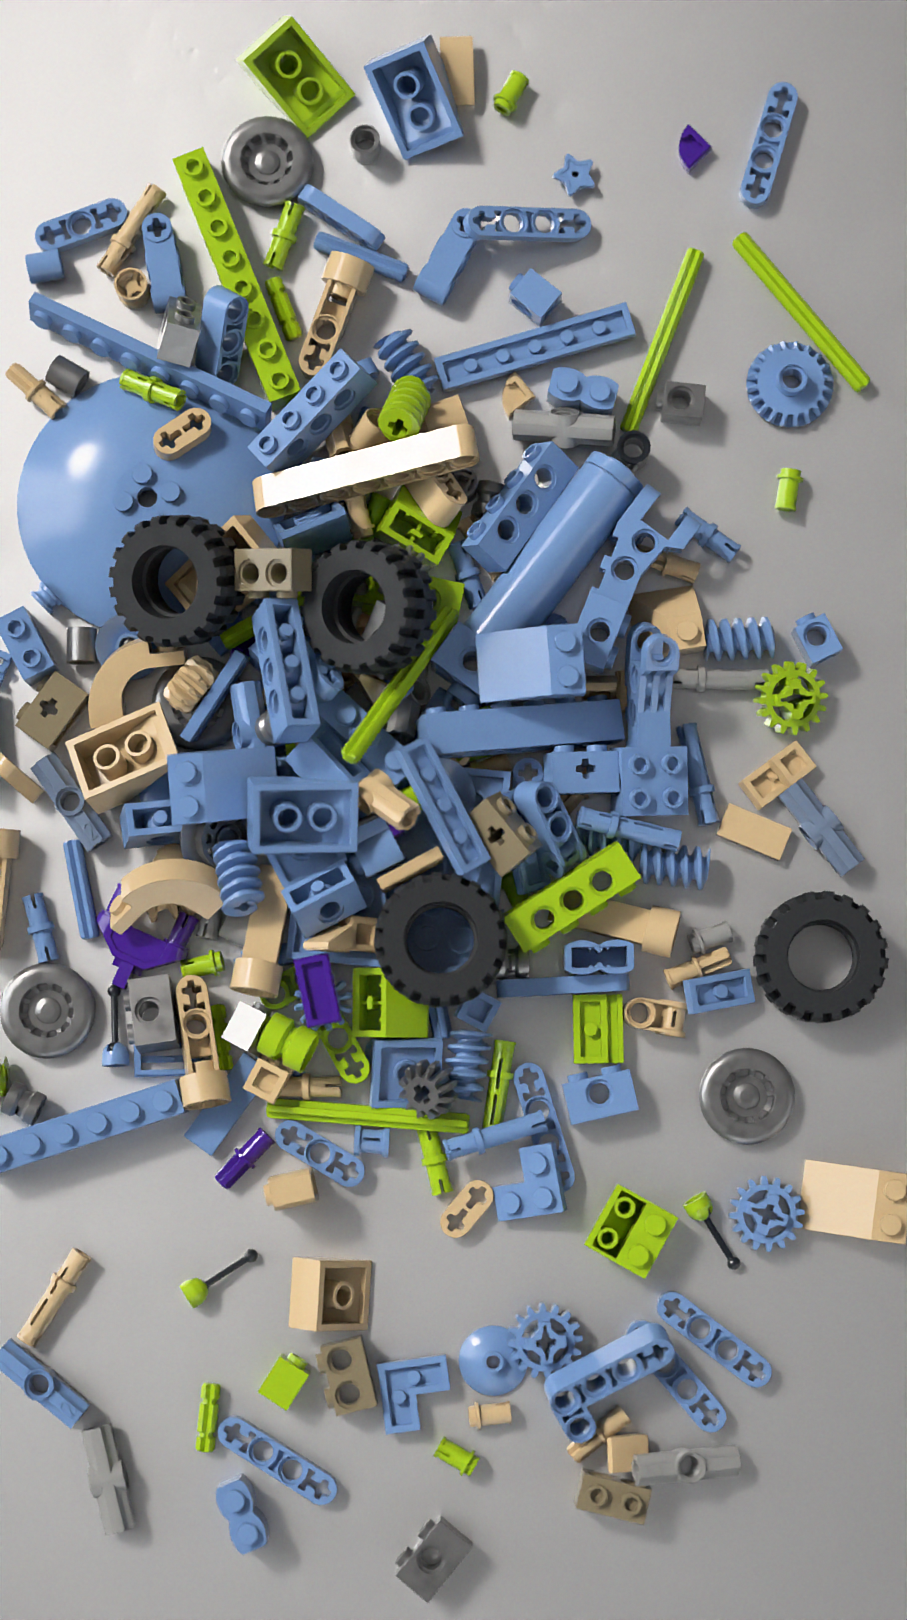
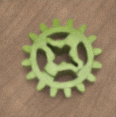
M784 661L783 668L777 664L772 665V675L769 673L761 674L765 681L764 685H755V689L761 692V697L754 698L753 702L762 706L756 712L757 716H767L764 725L770 728L775 726V732L784 734L787 730L788 734L797 735L798 728L801 731H810L808 722L819 723L820 719L816 713L818 711H826L827 709L824 705L820 704L821 699L828 697L827 693L820 692L819 689L825 684V681L815 680L814 678L818 671L816 669L806 670L807 664L797 662L794 665L792 661ZM801 679L807 685L808 690L802 686ZM793 693L794 695H800V697L790 700L789 703L781 701V699L787 698V696H792ZM773 706L777 707L780 710L781 717H779L776 714V712L773 709Z

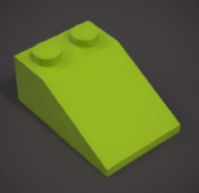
M283 16L235 60L255 85L291 123L296 125L305 134L307 139L356 95L293 16Z

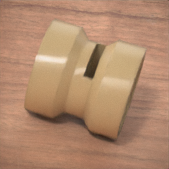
M128 267L122 269L116 275L114 280L115 291L124 306L129 309H139L148 303L151 297V290L147 278L141 270Z

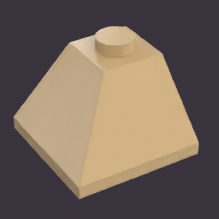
M693 585L633 595L628 607L629 615L632 616L630 621L631 627L640 622L653 624L661 633L676 641L679 646L680 655L704 651L706 647L704 627ZM646 631L640 634L637 640L639 648L642 649L643 643L652 635V632ZM663 643L662 655L663 658H666L669 647L667 643Z

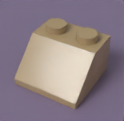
M293 1257L289 1327L316 1332L368 1330L372 1261L325 1257Z

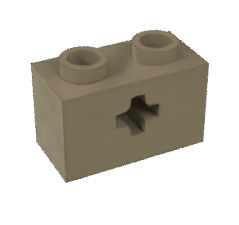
M54 671L51 676L47 674L40 681L36 688L37 696L32 703L26 702L21 707L16 716L19 721L15 725L52 753L88 706L89 700L88 693L57 671ZM48 704L50 706L55 705V708L58 710L55 716L48 714L45 710Z
M500 791L487 797L468 814L491 858L489 863L500 877L516 869L543 846L538 840L535 829L522 820L516 812L514 803L508 797L503 796Z

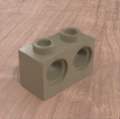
M235 549V591H249V598H269V591H277V598H298V591H312V549Z
M362 1334L322 1344L320 1347L321 1353L316 1354V1360L320 1375L326 1374L329 1387L324 1388L328 1409L335 1408L336 1416L376 1407L378 1399ZM346 1350L351 1355V1364L345 1368L337 1367L332 1360V1355L335 1351ZM344 1385H355L359 1389L360 1397L354 1402L345 1401L340 1393Z
M582 1468L574 1504L577 1509L644 1525L652 1489L650 1485L636 1486L634 1480Z

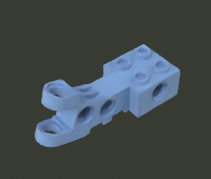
M649 484L642 489L617 522L611 539L617 541L611 557L604 555L599 572L604 573L599 589L592 586L578 620L582 628L584 668L599 675L603 674L605 668L611 670L619 651V648L614 646L617 637L624 639L632 616L626 613L640 578L663 551L682 553L702 526V523L688 514L669 540H667L642 521L643 517L656 499L661 496V493ZM642 536L649 537L654 543V548L650 552L642 553L636 548L635 541ZM622 563L630 565L634 575L628 580L619 579L614 571L617 565ZM595 628H602L608 633V639L602 642L595 641L590 636V632Z
M649 622L635 624L627 635L625 656L627 707H625V720H627L628 741H626V747L610 748V751H618L620 792L610 794L611 811L619 812V816L689 815L687 746H671L670 709L673 675L679 671V646L676 641L661 633L657 627ZM646 631L652 632V635L643 643L642 649L639 648L637 640L640 634ZM663 643H667L669 652L666 658L663 659Z

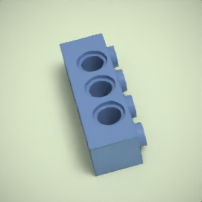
M340 348L247 447L273 473L300 466L378 383L356 360Z
M553 441L534 443L525 450L522 455L523 461L507 475L504 480L505 486L489 500L485 507L487 510L485 514L467 531L468 537L461 547L488 573L504 572L508 569L579 469ZM535 474L538 476V484L535 482ZM517 499L519 500V503H520V509H519V511H518L517 506H516V501H517ZM498 525H500L502 530L501 536L498 534Z
M264 598L251 618L274 743H307L321 724L298 600Z

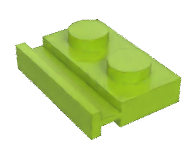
M622 994L572 995L574 1064L624 1063Z

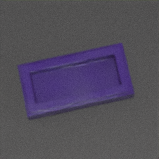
M328 952L294 959L307 1028L341 1022L342 1017Z

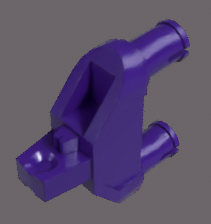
M117 883L116 890L106 911L102 909V912H99L97 922L111 954L115 956L112 965L118 967L112 984L127 990L128 980L132 979L133 975L141 977L144 970L149 971L185 960L189 954V949L186 946L199 919L190 915L187 921L188 915L179 911L168 939L160 940L132 926L120 935L110 929L109 912L113 900L118 895H121V884Z

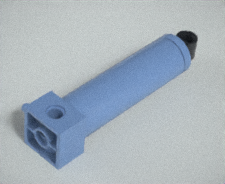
M635 430L625 432L619 438L616 449L610 456L598 451H593L508 569L501 573L463 624L459 621L451 633L447 635L431 658V670L450 684L453 682L462 684L480 699L478 670L469 671L464 667V664L469 661L477 662L475 634L543 626L613 532L617 522L642 491L643 485L634 474L646 464L650 454L651 444L644 433ZM629 444H635L641 449L642 454L638 457H630L624 452V447ZM479 703V705H480L481 707H483V706H488V705L490 704V703Z

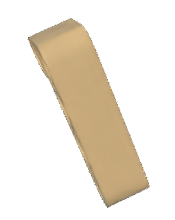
M383 408L367 409L349 434V440L356 449L361 450L392 442L384 436L378 425V418ZM451 472L404 484L427 519L439 527H448L467 502L465 492Z

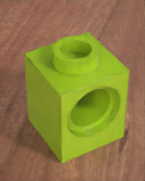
M290 1352L289 1356L282 1353L261 1385L258 1393L287 1411L311 1373L306 1368L308 1363Z

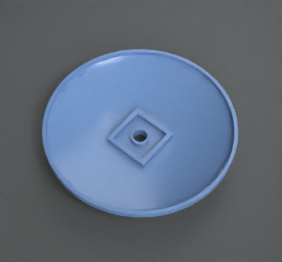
M120 377L95 385L77 395L55 414L53 420L50 418L40 431L30 448L19 480L17 494L19 532L28 560L40 581L57 596L65 608L91 625L101 628L108 619L117 615L114 609L117 601L115 597H110L109 587H113V578L109 577V568L115 566L116 563L112 556L117 547L124 546L121 542L127 532L135 531V525L142 521H149L152 517L162 515H191V517L200 516L208 519L210 524H217L222 527L233 515H251L278 548L279 541L272 525L283 521L285 515L275 518H261L257 516L252 482L257 477L273 473L247 447L262 432L261 429L246 426L238 418L227 413H219L212 409L210 405L198 399L186 398L183 408L179 411H175L160 403H148L140 395L122 390L119 387L121 385L119 384ZM191 408H201L209 414L211 418V433L205 441L175 460L166 461L156 455L153 437L159 428ZM194 420L190 421V429L196 427L198 430H201L203 421L200 423H196ZM167 438L162 439V447L167 445L171 449L175 447V439L169 441ZM147 490L155 492L157 494L156 503L151 507L141 506L139 504V496L142 492ZM174 548L165 556L160 565L158 586L166 604L180 614L185 612L186 609L165 585V582L190 558L183 551Z

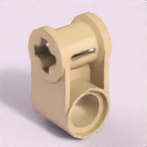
M634 998L624 1005L623 1020L629 1027L685 1038L686 1033L683 1031L686 1010H688L687 1004L663 999ZM634 1004H642L647 1009V1018L642 1023L635 1022L630 1016V1011Z

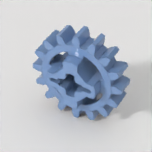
M761 1176L760 1184L758 1185L752 1179H748L749 1189L744 1190L738 1187L736 1190L741 1196L740 1199H730L729 1202L736 1206L735 1212L728 1213L729 1218L737 1219V1223L731 1228L732 1231L738 1232L742 1230L743 1234L740 1237V1241L745 1243L752 1239V1249L757 1250L761 1243H764L767 1252L772 1251V1243H776L781 1249L785 1248L783 1240L785 1237L792 1240L796 1239L792 1232L793 1227H803V1224L796 1221V1216L804 1214V1210L795 1207V1204L801 1200V1197L798 1195L791 1197L789 1195L793 1188L790 1184L780 1188L781 1179L777 1177L772 1181V1184H768L767 1177ZM766 1190L762 1199L754 1203L747 1201L756 1192ZM780 1195L787 1203L789 1215L782 1213L779 1207ZM770 1204V1211L774 1215L781 1217V1219L767 1218L765 1223H762V1216L751 1210V1208L765 1209ZM743 1212L750 1214L754 1222L753 1232L746 1226ZM777 1225L784 1226L778 1234L766 1237L769 1229Z
M540 1302L537 1311H534L528 1305L526 1306L527 1316L515 1315L519 1325L518 1327L509 1326L508 1330L515 1335V1338L507 1340V1345L512 1348L516 1347V1350L510 1356L512 1360L522 1359L518 1366L521 1371L530 1367L531 1377L536 1378L539 1371H543L547 1379L551 1375V1371H558L564 1364L569 1365L573 1363L570 1358L572 1354L581 1355V1350L575 1346V1343L583 1341V1337L580 1334L573 1333L579 1327L577 1321L567 1322L571 1316L568 1310L560 1315L558 1314V1304L554 1303L550 1310H546L544 1302ZM550 1318L561 1323L566 1332L554 1330L551 1327ZM536 1320V1326L532 1331L524 1333L527 1326ZM543 1327L548 1336L553 1339V1341L547 1343L546 1355L540 1343L536 1342V1340L542 1339ZM560 1348H566L563 1354L553 1361V1356ZM523 1350H533L536 1352L539 1362L531 1360Z

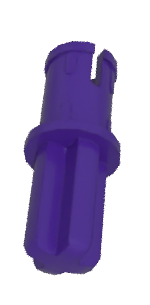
M260 1127L240 1149L236 1148L234 1150L236 1153L215 1174L216 1181L225 1189H230L250 1167L252 1169L256 1167L254 1163L276 1142Z

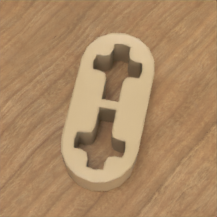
M191 408L159 428L153 437L156 455L166 461L175 460L205 441L211 433V418L204 409ZM194 420L196 423L203 421L202 429L198 430L196 427L190 429V421ZM167 438L169 441L175 439V447L172 449L168 445L162 447V439Z
M0 752V776L33 804L44 790Z
M483 1180L470 1181L445 1209L441 1216L440 1225L446 1235L454 1238L464 1236L488 1209L493 1201V1191L487 1182ZM481 1186L486 1189L484 1193L485 1198H487L486 1202L483 1204L478 1201L471 1209L467 1207L466 1204L472 1197L469 1190L472 1187L477 1190ZM464 1208L468 1212L462 1219V1223L465 1225L462 1230L459 1228H455L453 1231L449 1230L447 1226L450 1222L447 1216L450 1213L456 1216Z

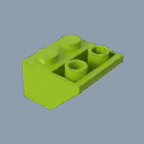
M403 484L398 488L374 530L373 536L392 546L399 544L405 550L408 545H412L414 551L411 556L416 557L419 553H423L425 557L421 561L422 565H430L432 569L438 566L453 540L463 512L459 511L448 527L436 526L427 519Z
M353 968L352 1037L429 1038V1006L412 1002L404 995L398 993L389 981L386 980L381 968Z
M617 1183L584 1245L645 1279L676 1224L678 1217Z

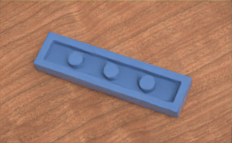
M425 735L396 750L394 754L456 874L464 875L489 861L491 858L428 736Z

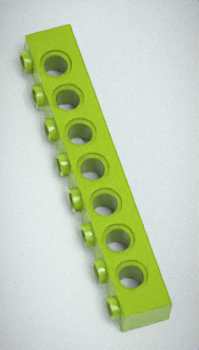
M201 147L175 157L172 161L221 285L244 297L249 304L244 342L266 397L272 403V412L284 408L301 391V388L205 150Z

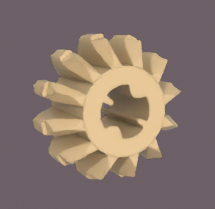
M198 655L193 656L181 666L179 671L170 680L164 689V698L169 701L173 708L181 711L183 714L191 713L202 702L219 676V672L206 659L204 660Z

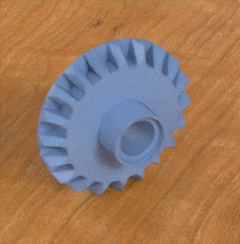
M782 341L781 343L770 345L760 352L752 362L746 379L747 395L754 410L766 421L781 427H800L814 421L825 411L833 394L834 377L830 370V364L824 360L822 353L815 351L811 345L806 346L798 341ZM794 376L799 381V386L796 388L787 387L783 383V377Z

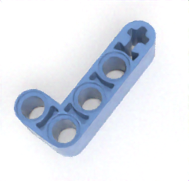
M658 1323L643 1325L547 1377L544 1383L546 1396L554 1415L570 1441L583 1443L590 1440L595 1434L596 1425L588 1407L589 1405L671 1362L675 1351L662 1325ZM624 1359H630L626 1363L619 1364ZM593 1375H599L593 1380H588ZM568 1391L563 1396H557L560 1392ZM583 1418L579 1422L572 1423L575 1419Z

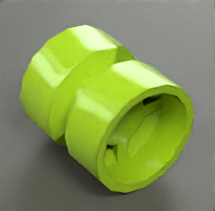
M276 1012L261 1035L257 1052L273 1060L282 1057L283 1065L302 1073L316 1051L321 1034L304 1025L296 1028L293 1019Z

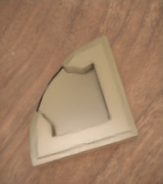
M516 371L507 379L502 394V405L508 419L513 417L515 409L523 410L535 401L536 398Z

